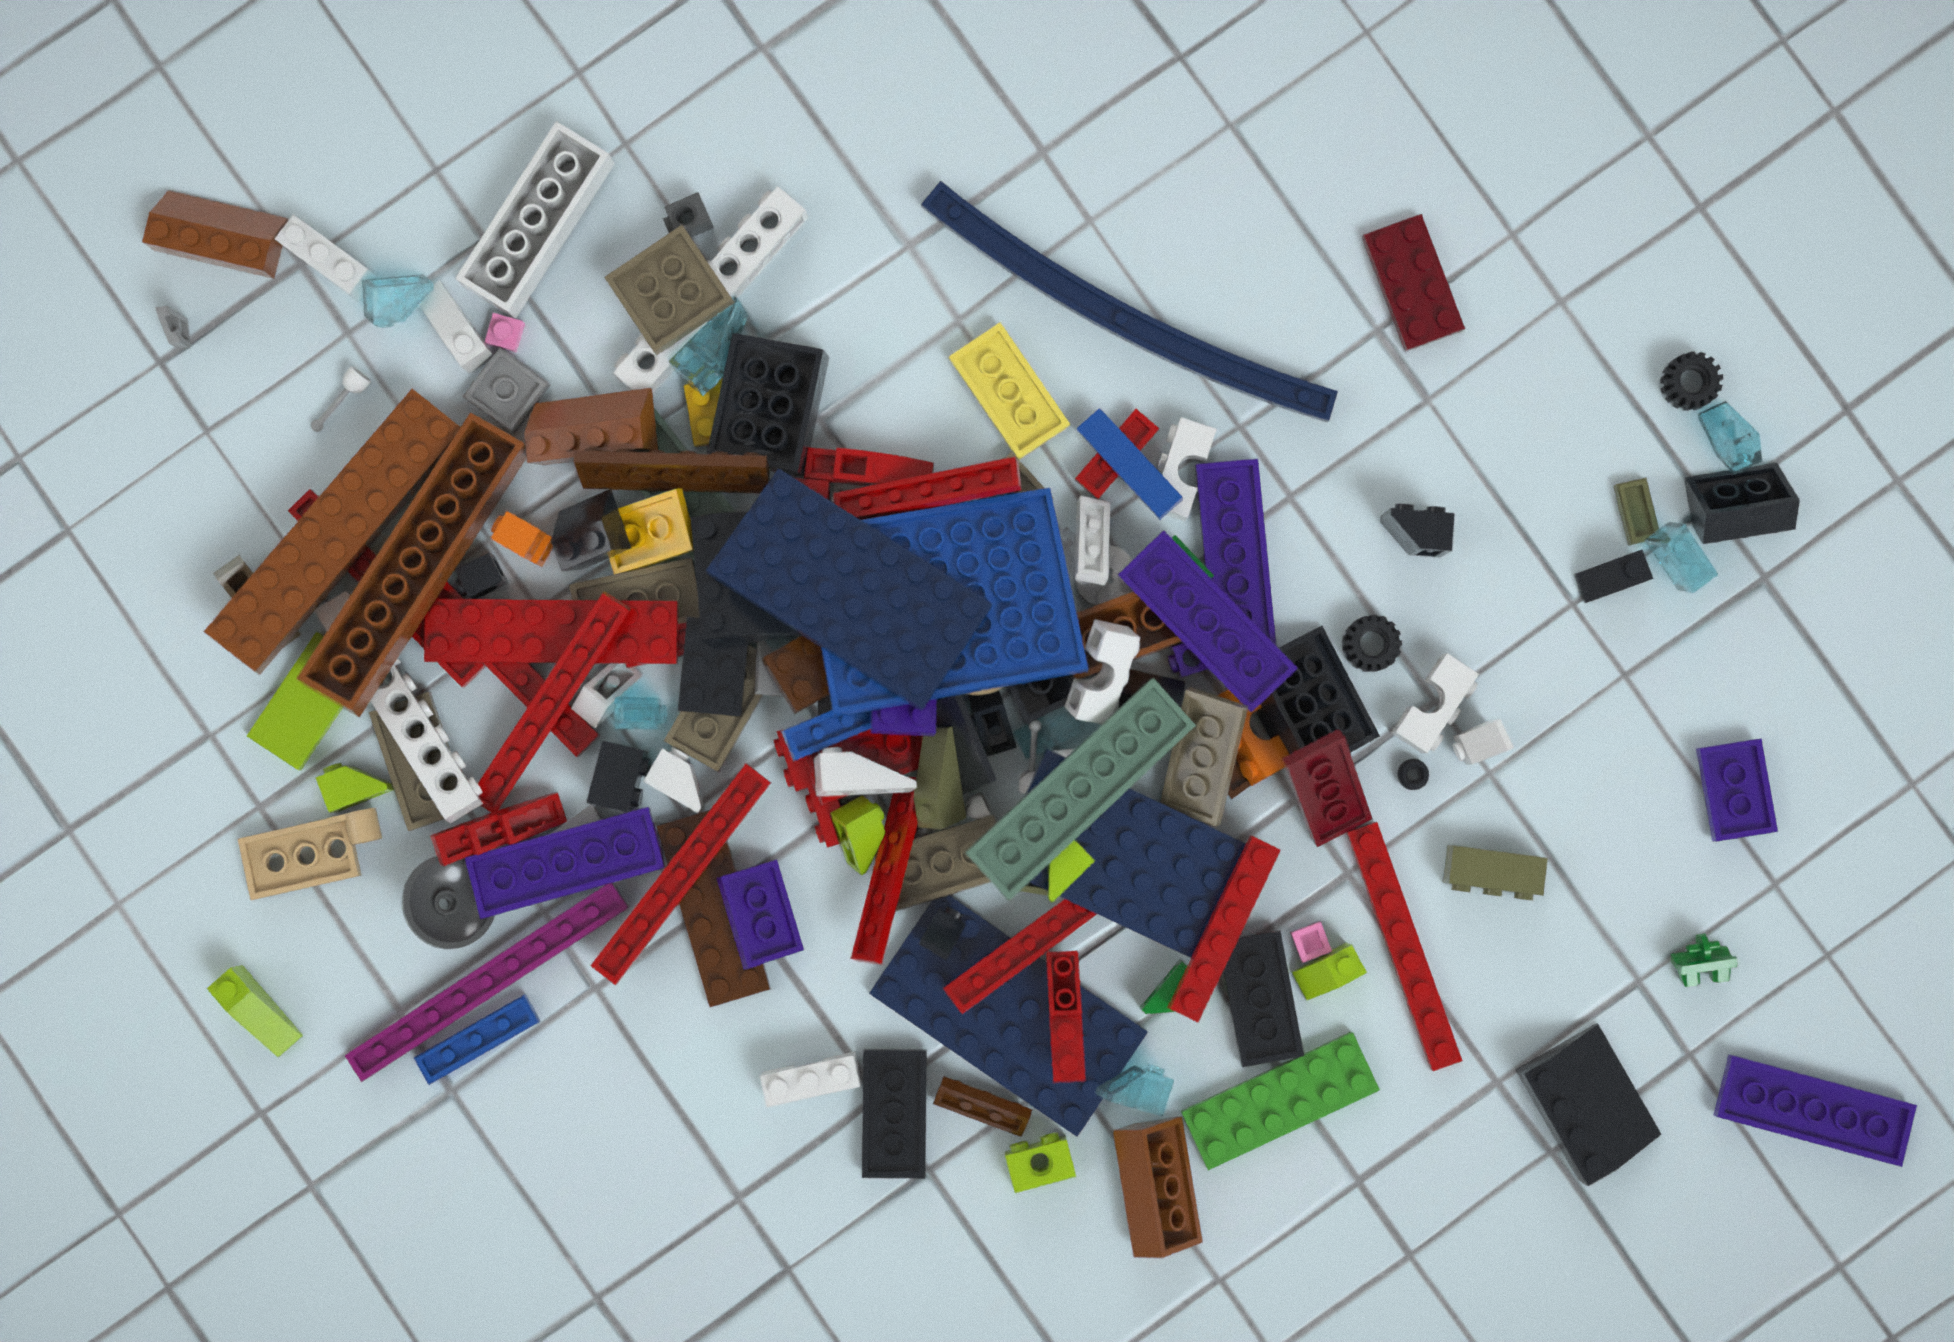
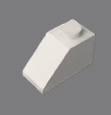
M609 664L582 688L571 709L596 728L613 713L639 682L643 674L635 667L626 668V664Z
M1501 719L1483 722L1453 736L1456 742L1452 745L1453 750L1459 761L1464 760L1466 765L1475 764L1514 748Z
M672 747L670 751L662 749L643 782L695 812L702 813L705 807L694 765L687 761L689 755L675 747Z

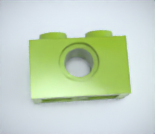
M1058 1132L1041 1136V1142L1029 1145L1026 1140L1009 1145L1010 1150L1005 1151V1158L1015 1193L1077 1177L1066 1135L1059 1136ZM1037 1153H1043L1049 1159L1048 1164L1043 1168H1035L1030 1162L1031 1158Z

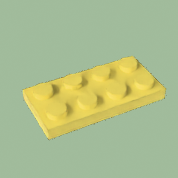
M1001 322L949 356V360L1019 460L1070 427L1069 421Z

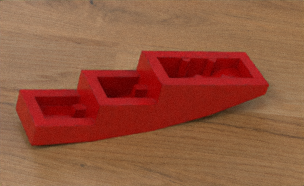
M554 792L469 820L430 835L440 865L446 866L473 854L480 855L505 844L512 845L567 822L558 792Z

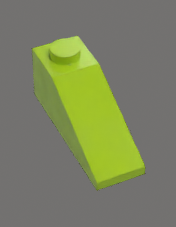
M243 965L230 967L206 988L232 1018L277 1057H280L303 1037L302 1033Z

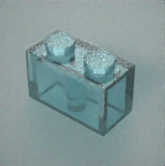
M1668 522L1645 539V542L1677 590L1695 593L1719 575L1686 524Z

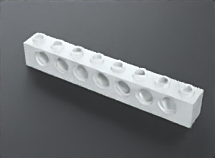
M778 186L773 192L768 190L758 202L759 208L752 215L748 213L738 224L739 230L732 238H725L717 249L719 253L712 261L707 260L733 301L742 294L808 219L806 210ZM768 217H775L778 219V224L773 229H766L762 226L763 221ZM748 240H754L758 243L756 250L749 253L742 250L743 244ZM728 263L737 265V271L731 276L722 274V268ZM728 308L658 355L654 353L641 333L635 342L637 346L630 354H623L615 364L616 370L613 374L630 390L652 388L654 394ZM645 356L655 357V363L650 369L640 368V362Z
M347 590L314 610L326 631H328L351 596ZM398 658L389 671L392 674L390 683L385 686H379L370 701L440 813L451 824L483 804L478 796L483 791L474 777L467 779L462 771L466 767L465 762L457 751L450 752L445 744L450 741L448 735L440 724L435 727L429 717L433 715L432 710L424 698L418 701L413 691L417 687L408 673L402 675L396 665L401 663ZM399 699H408V706L404 711H394V705ZM423 724L425 727L423 735L419 738H411V729L415 725ZM431 751H441V758L436 764H427V756ZM450 776H456L458 779L457 786L451 791H445L443 789L444 781Z

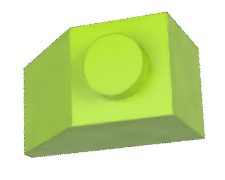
M341 762L324 768L325 774L315 777L329 813H338L394 790L391 782L354 766H342Z
M863 795L831 812L846 863L861 876L867 873L885 835L882 823L884 819L882 809L877 803H871Z
M1346 942L1333 949L1332 952L1314 959L1291 973L1305 999L1310 1000L1350 983L1366 974L1367 971L1353 945Z

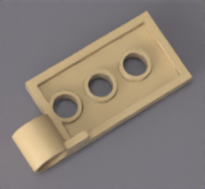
M376 807L239 838L238 843L250 900L362 876L355 845L382 839ZM337 839L343 841L346 846L345 854L339 858L331 853V844ZM306 846L311 847L315 852V859L309 865L303 863L300 859V852ZM275 853L280 854L284 859V866L278 872L274 871L269 865V860Z

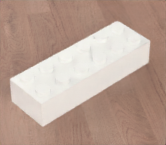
M556 121L455 279L467 290L516 319L615 163L610 154Z

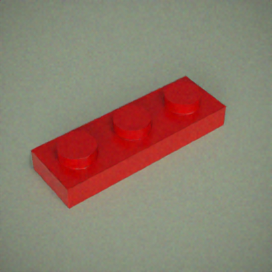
M1137 409L1119 427L1139 451L1146 446L1160 429ZM1096 453L1074 480L1094 498L1099 500L1119 476Z

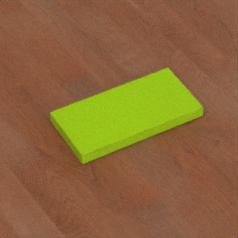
M320 632L314 634L247 734L248 738L299 771L303 769L343 709L305 687L296 679L324 637Z

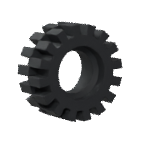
M1695 351L1682 354L1668 363L1669 365L1662 372L1664 376L1660 378V383H1664L1661 392L1662 394L1666 392L1668 395L1665 400L1668 403L1673 401V407L1676 409L1683 407L1682 411L1698 410L1715 400L1718 396L1717 392L1721 391L1723 386L1719 384L1723 380V374L1718 375L1717 371L1721 368L1719 364L1716 366L1712 364L1715 360L1711 356L1705 358L1706 353L1700 352L1695 354ZM1686 370H1694L1702 378V387L1696 393L1687 392L1681 385V375Z
M1377 615L1364 616L1352 622L1346 629V634L1342 639L1344 642L1342 649L1347 655L1345 657L1347 661H1351L1353 667L1362 669L1364 672H1376L1392 665L1400 655L1401 651L1399 649L1402 646V640L1399 638L1401 633L1394 627L1396 624L1393 621L1389 622L1384 616L1379 617ZM1373 631L1382 637L1384 646L1378 655H1367L1361 649L1360 641L1366 632Z

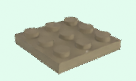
M680 225L604 277L656 355L735 303L683 225Z

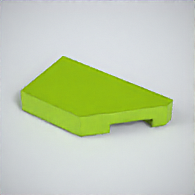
M1075 840L1048 864L1049 882L1047 899L1052 903L1095 861Z

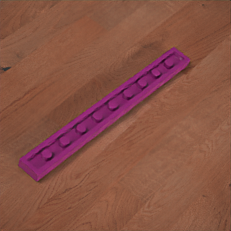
M614 883L603 886L344 1056L360 1081H365L629 908L628 904Z

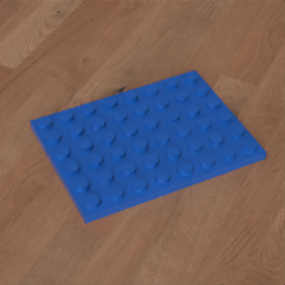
M1050 488L861 520L993 604L991 610L930 700L1088 671ZM822 648L834 717L909 704Z

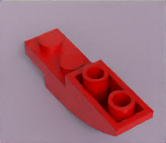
M808 447L804 478L825 480L830 483L871 486L933 473L934 463L873 451L836 447V450Z
M783 730L776 731L778 738L773 741L779 758L784 756L788 766L787 769L783 770L788 787L794 786L796 792L805 789L809 790L810 794L805 795V800L809 812H816L819 824L814 825L819 842H825L827 848L840 844L831 817V812L842 807L840 800L820 805L803 759L800 758L793 761L781 732Z
M1078 950L1046 952L1053 1083L1085 1082Z

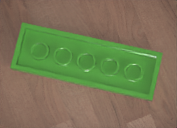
M1351 1031L1304 1053L1302 1057L1286 1061L1183 1109L1181 1113L1209 1171L1380 1091L1356 1037Z

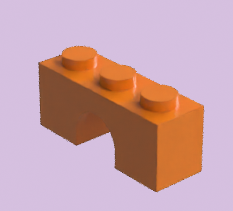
M506 511L504 516L500 515L491 528L493 535L490 539L540 567H543L553 549L551 536Z
M1229 689L1217 695L1242 704ZM1261 704L1252 712L1247 710L1236 757L1242 775L1249 781L1251 786L1284 769L1285 766L1282 758L1289 755L1279 735L1269 740H1263L1252 732L1249 723L1250 717L1262 708Z

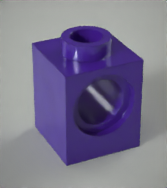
M1184 643L1170 648L1171 655L1167 656L1172 674L1178 673L1179 679L1208 670L1207 666L1200 659L1194 667H1189L1183 662V653L1186 650H1190Z

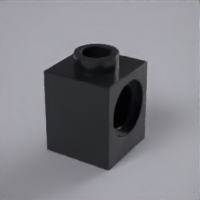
M489 552L455 569L459 577L455 579L459 591L463 596L468 595L471 599H479L509 583L495 555Z

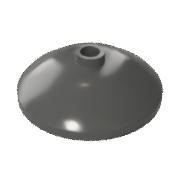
M437 856L432 857L418 865L411 872L404 885L402 911L405 921L411 931L430 946L440 949H458L468 946L480 939L494 920L495 916L480 919L465 858L442 866ZM440 899L447 901L448 907L446 910L439 906Z

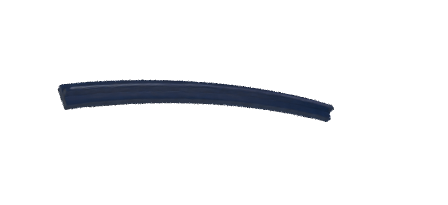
M942 181L936 185L921 203V207L990 260L1048 298L1109 333L1169 363L1217 384L1283 409L1329 422L1338 391L1310 383L1232 354L1169 326L1122 302L1027 245L964 200Z

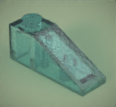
M735 296L732 297L735 302L734 304L710 319L668 361L678 376L702 396L715 387L723 377L732 333L742 334L749 316Z

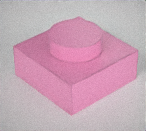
M493 313L485 343L517 353L525 323L518 319Z
M1320 921L1290 932L1302 963L1332 952Z

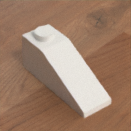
M440 280L415 298L444 344L464 370L470 374L491 359L494 354Z
M839 747L825 748L823 753H819L814 758L816 797L909 793L917 788L915 780L853 752H842V748Z

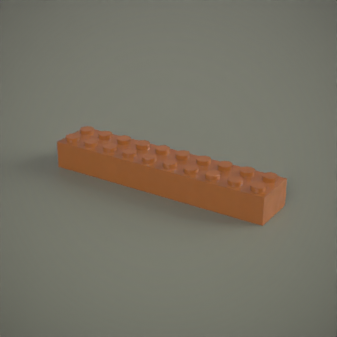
M411 389L203 632L260 675L424 483L460 429V426L414 389Z
M469 413L296 678L305 687L360 718L526 460L524 442L473 413Z

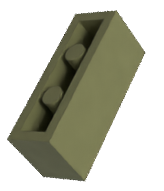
M1447 845L1443 882L1452 884L1451 890L1470 892L1471 886L1483 888L1482 894L1501 897L1502 890L1514 892V898L1533 901L1534 895L1544 896L1548 858Z

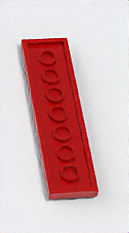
M436 599L425 615L424 662L557 663L598 600ZM619 600L630 607L631 610L595 664H678L679 602Z

